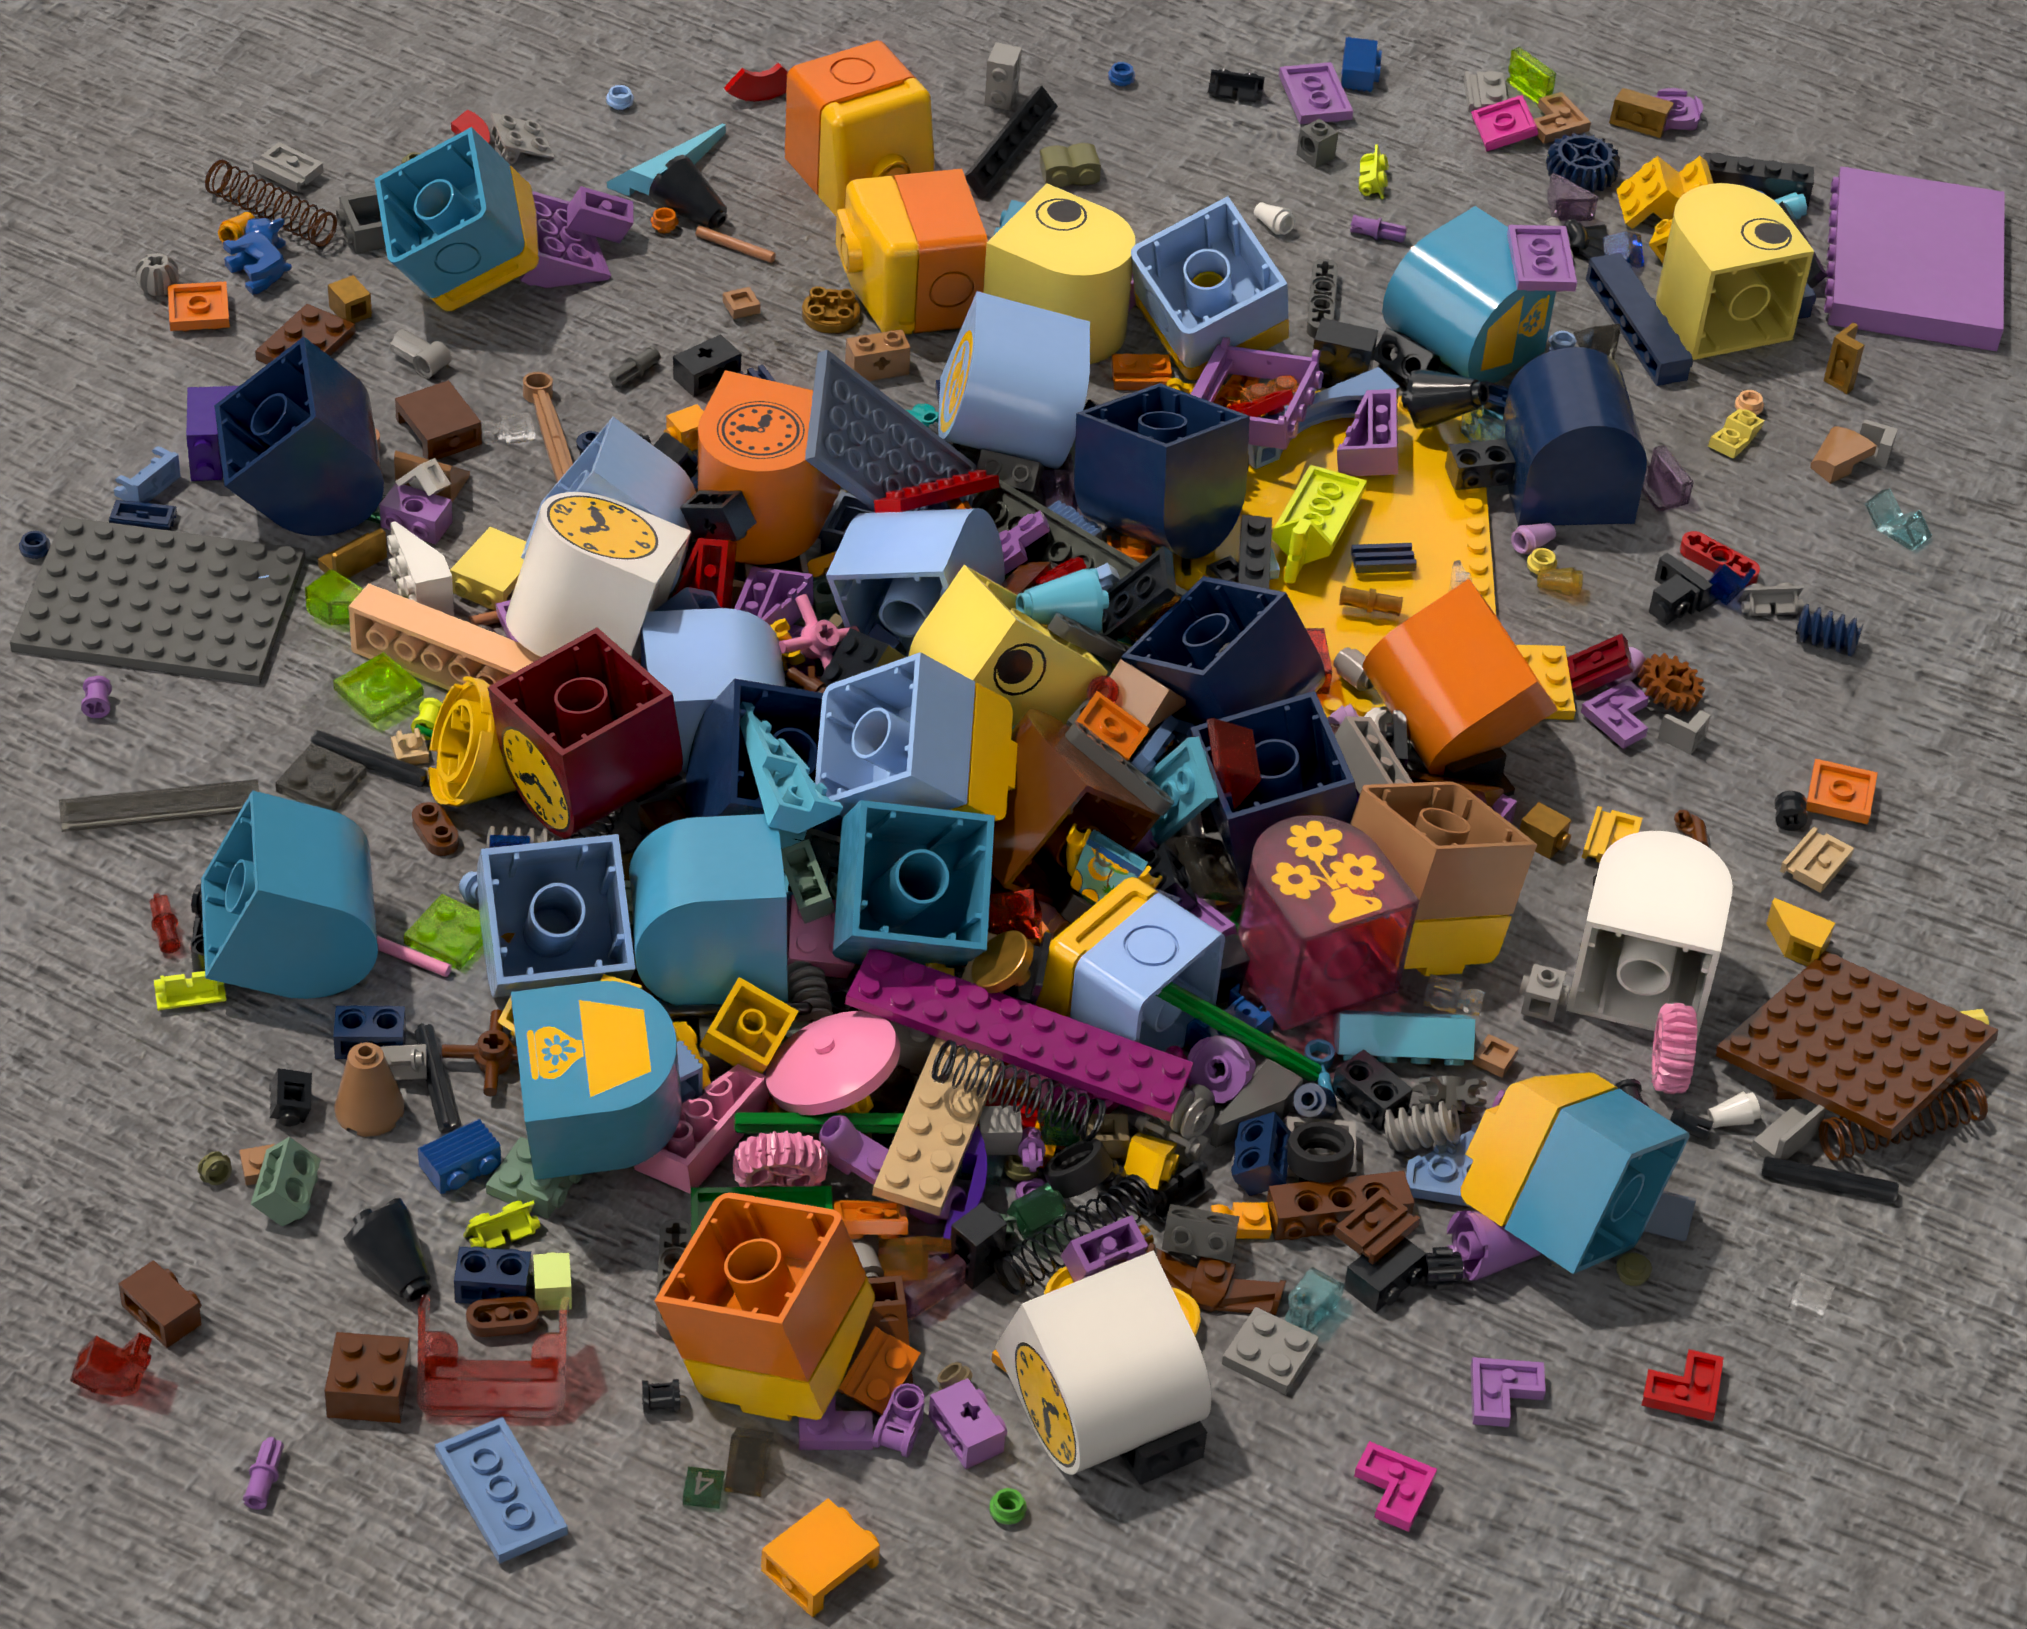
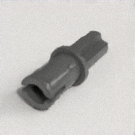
M650 346L635 357H628L625 364L609 374L612 385L614 387L623 386L635 377L641 378L646 370L660 363L661 356L658 350Z

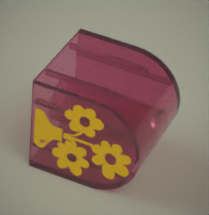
M1311 815L1297 816L1279 821L1260 835L1252 853L1236 935L1250 958L1245 979L1282 1031L1397 993L1420 900L1378 845L1367 834L1353 825L1334 818Z

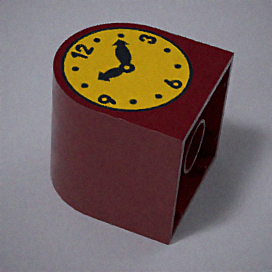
M598 627L487 687L499 747L510 778L534 816L550 832L558 837L568 838L677 776L682 770L683 754L673 693Z

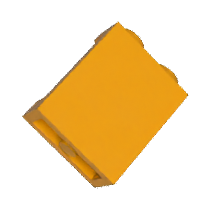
M828 1498L762 1548L761 1571L813 1618L823 1610L824 1596L863 1565L867 1564L873 1569L879 1564L880 1544L872 1532L869 1530L864 1531L853 1521L852 1516L845 1508L838 1507Z

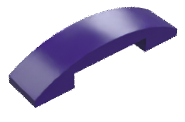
M978 1126L975 1128L963 1158L962 1172L973 1174L964 1212L950 1210L942 1243L941 1258L943 1259L949 1258L951 1225L977 1205L983 1203L987 1154Z

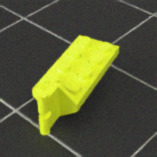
M1314 465L1309 466L1272 533V540L1288 556L1284 576L1285 582L1295 583L1303 564L1330 556L1366 490L1367 480Z

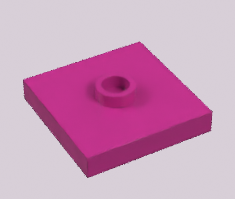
M1523 95L1471 111L1472 119L1486 152L1539 135Z

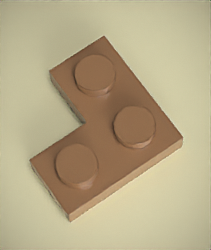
M1563 92L1539 98L1538 108L1546 116L1535 118L1534 122L1539 134L1536 136L1544 144L1555 141V139H1562L1563 135L1571 136L1573 133L1580 134L1590 130L1591 121Z

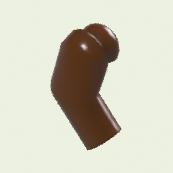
M1679 810L1674 815L1676 828L1690 838L1709 847L1704 821L1690 814L1688 810Z

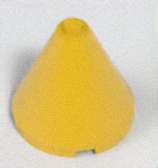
M469 676L463 677V681H466L465 684L455 683L448 691L435 721L429 749L437 752V767L428 768L429 783L433 797L438 803L453 807H459L517 790L506 769L499 747L487 688L490 685L482 679Z

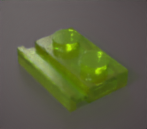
M1520 46L1513 49L1508 68L1510 77L1507 78L1506 82L1538 104L1539 98L1553 94L1557 73Z

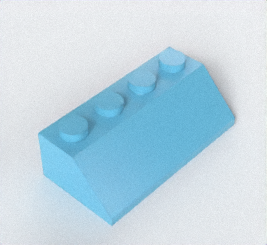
M1333 1009L1335 1052L1342 1054L1345 1061H1348L1364 1049L1370 1055L1377 1056L1379 1062L1397 1063V1057H1411L1410 1063L1431 1064V1058L1444 1059L1445 1065H1464L1465 1059L1474 1060L1476 1019L1458 1014Z

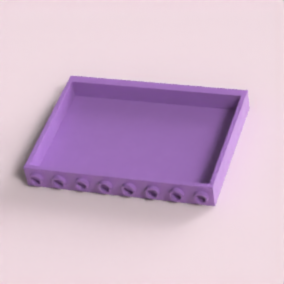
M1840 166L1838 177L1833 176L1830 188L1832 195L1829 205L1831 212L1828 223L1830 230L1827 241L1829 247L1826 269L1828 275L1826 278L1828 279L1825 287V295L1828 296L1824 305V313H1828V325L1846 328L1854 322L1858 325V330L1997 351L2004 330L2005 192Z

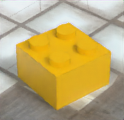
M739 977L699 1046L733 1066L739 1064L763 1074L799 1011Z

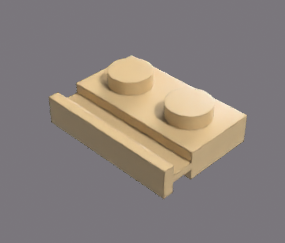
M1813 827L1782 862L1780 872L1785 873L1787 871L1793 874V879L1821 893L1850 860L1854 848L1827 833L1823 836L1817 832L1818 829L1816 827Z

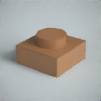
M750 287L723 293V303L733 319L760 313V302Z
M1488 1034L1474 1054L1472 1064L1503 1078L1516 1059L1519 1048Z
M275 1144L239 1150L246 1185L257 1184L266 1150Z

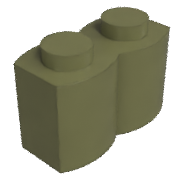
M1078 143L1069 147L1054 145L1040 150L1039 166L1045 184L1048 183L1055 187H1066L1071 184L1091 185L1100 181L1101 164L1093 144Z

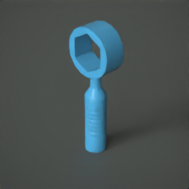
M1311 1040L1305 1046L1304 1056L1322 1067V1071L1317 1079L1318 1085L1328 1088L1333 1092L1331 1077L1326 1070L1333 1064L1335 1049L1326 1040ZM1317 1050L1328 1054V1056L1320 1059L1312 1056L1311 1053Z

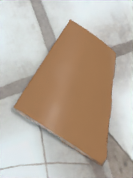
M1835 426L1831 428L1812 460L1810 468L1831 484L1851 474L1854 464L1874 455L1877 445L1855 431Z

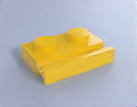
M1597 806L1582 858L1587 859V856L1596 858V862L1600 863L1602 856L1613 843L1625 836L1640 831L1643 818L1611 810V813L1602 811V807Z

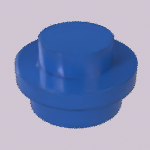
M1117 62L1109 70L1108 78L1115 85L1123 87L1134 82L1135 72L1130 64Z

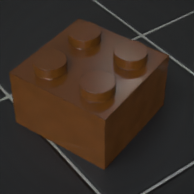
M336 1332L324 1391L327 1418L401 1423L411 1369L410 1338Z

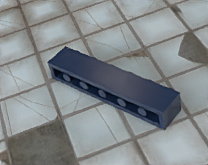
M1621 252L1590 258L1586 276L1587 283L1655 385L1660 386L1687 381L1690 368L1693 366L1692 355L1686 350L1680 341L1679 335L1674 332L1668 323L1667 317L1661 313L1654 298H1651L1643 282L1634 273L1631 264L1627 263Z

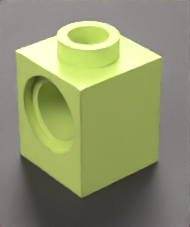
M550 1252L533 1255L535 1302L538 1305L539 1311L572 1309L569 1253Z

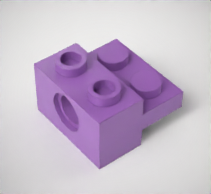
M1130 1215L1070 1241L1061 1254V1258L1073 1281L1077 1282L1146 1254L1145 1250L1148 1244L1133 1216Z

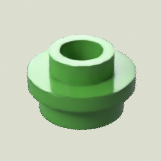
M1012 1488L999 1490L991 1498L989 1505L991 1516L997 1522L1007 1525L1021 1521L1027 1509L1026 1501L1021 1493ZM1009 1507L1012 1508V1510H1007L1003 1508Z

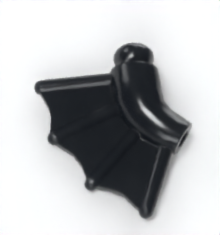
M1574 218L1568 219L1564 223L1572 243L1570 248L1573 255L1578 256L1582 254L1590 260L1592 257L1613 254L1611 252V245L1614 243V240L1608 235L1605 224L1583 227Z

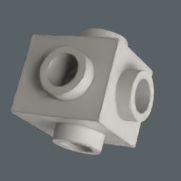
M1534 964L1531 975H1524L1519 991L1520 995H1524L1521 1014L1553 1022L1558 1004L1565 1006L1569 986L1564 985L1566 972Z

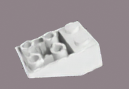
M391 522V535L387 536V544L393 558L388 559L391 576H397L396 584L399 596L454 616L452 574L444 555L397 522Z

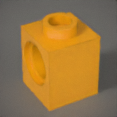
M698 404L666 415V429L664 433L667 432L691 451L698 449V424L704 411Z

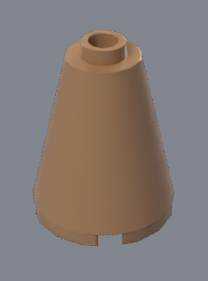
M367 1042L357 1044L349 1051L334 1105L335 1116L340 1126L347 1130V1127L355 1130L357 1135L363 1137L379 1136L391 1131L396 1126L398 1119L404 1115V1098L382 1049L376 1044Z

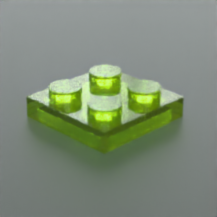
M385 652L333 680L334 690L373 724L424 695L423 685Z
M441 894L403 935L404 944L430 957L448 963L460 971L483 945L480 912Z

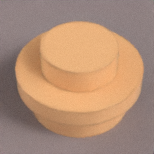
M1754 390L1742 391L1735 400V408L1737 410L1739 408L1749 410L1758 415L1764 408L1763 398L1760 393Z

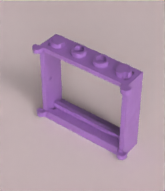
M1223 337L1221 345L1217 344L1191 395L1213 402L1228 373L1299 383L1300 385L1284 416H1279L1278 420L1250 416L1249 444L1286 450L1291 439L1297 436L1299 423L1305 420L1308 405H1312L1314 402L1316 389H1320L1322 386L1323 372L1319 371L1321 351L1314 349L1311 358L1229 346L1230 338Z

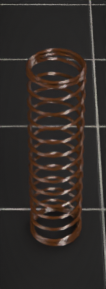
M226 160L216 161L206 174L205 188L207 192L223 198L227 202H232L233 205L240 206L241 209L248 210L259 218L268 219L272 216L274 221V215L282 205L284 195L288 194L290 199L284 205L281 218H284L291 208L292 199H298L299 203L292 211L290 222L282 227L285 231L292 232L293 235L300 236L303 240H309L311 244L317 247L328 244L336 232L337 217L335 214L326 212L323 208L318 210L317 205H310L307 200L301 201L299 196L292 197L291 192H283L282 188H275L272 183L266 184L264 179H257L256 175H249L248 171H241L238 166L232 167L231 163ZM226 164L227 171L223 176L221 186L215 190L214 181L217 172ZM218 165H220V166L216 169V171H215V173H214V176H213V179H212V189H213V191H211V189H210V187H209L210 177H211L213 171L215 170V168H216ZM232 169H238V173L231 182L229 193L223 195V190L230 181ZM241 173H246L247 177L240 185L238 197L232 199L231 193L239 184ZM237 176H238L237 182H236L234 188L232 189V186H233V184H234V181L236 180V178H237ZM254 177L256 181L250 187L246 201L240 203V197L248 187L249 178ZM262 181L264 186L257 194L255 205L249 208L248 202L254 196L258 182ZM246 182V185H245L243 191L241 192L242 187H243L244 183ZM254 185H255L254 191H253V193H252L251 196H250L251 190L253 189V187H254ZM270 185L273 190L266 198L264 209L258 212L257 206L265 196L266 187ZM275 190H280L282 194L277 198L272 214L266 216V209L274 199ZM263 191V194H262L260 200L258 201L259 196H260L261 192ZM271 194H272L271 200L269 201V203H268V205H267L268 199L270 198V196H271ZM301 203H307L308 207L300 217L299 226L292 229V222L299 214ZM310 207H315L316 212L309 221L307 231L301 233V226L309 215ZM323 211L324 213L318 217V212ZM331 215L333 218L331 231L324 240L316 242L315 237L322 232L327 216ZM324 219L321 229L316 234L319 224Z
M1971 1078L1959 1081L1955 1085L1950 1084L1942 1091L1941 1099L1938 1096L1936 1097L1941 1105L1942 1114L1945 1119L1944 1128L1938 1126L1932 1109V1102H1930L1927 1106L1934 1123L1932 1132L1926 1128L1922 1113L1920 1112L1918 1114L1922 1125V1133L1920 1135L1914 1131L1912 1121L1908 1123L1911 1132L1909 1138H1906L1902 1131H1900L1898 1141L1887 1139V1143L1884 1145L1880 1142L1878 1134L1873 1132L1876 1144L1874 1148H1871L1866 1140L1863 1127L1858 1125L1864 1142L1863 1151H1859L1855 1145L1850 1120L1847 1126L1841 1120L1844 1118L1842 1116L1840 1118H1827L1822 1120L1819 1126L1820 1144L1826 1156L1832 1161L1838 1162L1844 1158V1155L1852 1158L1855 1150L1862 1155L1866 1152L1867 1147L1871 1151H1875L1878 1148V1143L1880 1146L1887 1148L1890 1141L1898 1145L1901 1142V1138L1910 1141L1913 1134L1918 1138H1922L1925 1131L1933 1135L1936 1127L1940 1131H1945L1948 1125L1956 1128L1959 1125V1121L1965 1125L1970 1123L1971 1118L1979 1122L1984 1120L1988 1113L1987 1096L1980 1083ZM1968 1083H1972L1975 1086L1979 1095L1977 1094L1976 1090ZM1966 1086H1969L1977 1098L1980 1108L1979 1117L1970 1108L1966 1096ZM1949 1087L1954 1088L1952 1091V1096L1948 1091H1946V1089H1948ZM1956 1089L1960 1093L1962 1105L1968 1114L1966 1122L1960 1118L1955 1102ZM1944 1093L1952 1101L1953 1109L1957 1116L1955 1125H1952L1948 1120L1943 1103ZM1840 1122L1849 1134L1852 1144L1851 1154L1846 1152V1144L1840 1128ZM1829 1124L1837 1135L1840 1146L1839 1157H1836L1830 1148L1828 1141Z

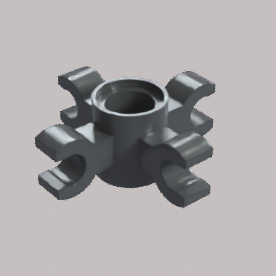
M1459 1076L1424 1077L1419 1079V1083L1424 1085L1419 1084L1413 1087L1414 1092L1423 1093V1096H1419L1421 1103L1412 1105H1417L1422 1112H1425V1105L1428 1103L1434 1108V1112H1438V1105L1441 1101H1444L1447 1110H1451L1452 1105H1455L1458 1115L1479 1113V1108L1473 1105L1480 1107L1487 1104L1486 1099L1476 1098V1095H1480L1478 1088L1487 1086L1486 1081L1473 1078L1465 1083V1078Z

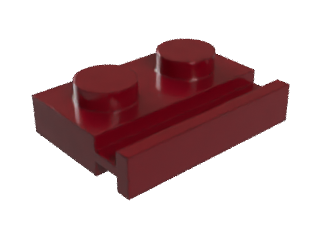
M1622 633L1567 657L1570 680L1573 683L1572 690L1577 696L1633 672L1630 666L1631 657L1628 640Z

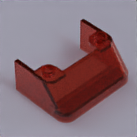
M422 1295L418 1307L417 1403L419 1408L425 1414L433 1417L552 1418L558 1415L563 1410L566 1401L569 1297H562L559 1333L549 1332L537 1337L532 1346L531 1361L458 1360L459 1347L454 1336L445 1331H430V1295Z

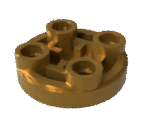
M816 286L810 289L809 296L802 305V318L810 328L823 333H841L850 330L858 323L860 317V306L855 299V292L851 289L835 290Z
M1006 931L993 937L987 942V950L978 957H975L971 967L973 982L978 987L984 988L988 993H998L1013 985H1024L1031 976L1028 968L1032 962L1034 945L1019 931Z

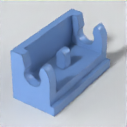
M159 446L155 447L152 452L161 458L154 457L151 459V463L131 479L122 475L118 476L115 481L122 484V486H117L114 489V495L125 501L150 502L181 477L178 453L170 452Z

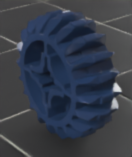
M1573 133L1571 137L1563 135L1562 139H1555L1554 144H1551L1546 158V169L1548 170V176L1553 177V182L1561 183V188L1569 187L1571 192L1573 190H1580L1581 193L1584 191L1594 193L1595 190L1603 191L1605 187H1611L1612 183L1616 181V177H1618L1621 162L1618 150L1613 149L1612 143H1605V138L1597 139L1595 135L1586 136L1585 133L1583 135Z

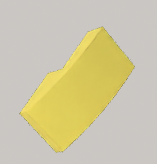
M1739 408L1727 417L1724 427L1711 436L1708 447L1734 459L1753 440L1762 428L1765 420L1756 417L1752 411Z

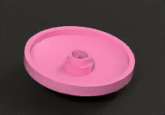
M850 1011L824 1017L797 1031L778 1048L766 1070L767 1088L775 1103L790 1113L820 1115L846 1108L870 1095L886 1081L899 1060L900 1041L893 1026L887 1019L869 1012Z

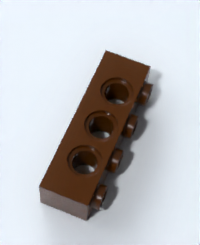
M1396 1171L1344 1177L1334 1182L1318 1183L1308 1181L1269 1186L1266 1202H1268L1271 1228L1275 1241L1333 1235L1336 1225L1380 1189H1383L1407 1207L1408 1213L1412 1215L1414 1200L1405 1172Z

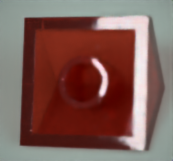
M1215 718L1207 719L1214 770L1224 794L1231 792L1235 809L1261 781L1253 730Z

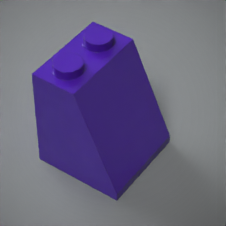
M239 386L187 388L186 438L191 481L223 479L214 405Z

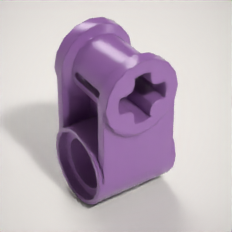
M907 1383L895 1388L883 1415L876 1425L872 1447L879 1448L884 1446L900 1451L903 1457H909L924 1418L925 1397L920 1387Z

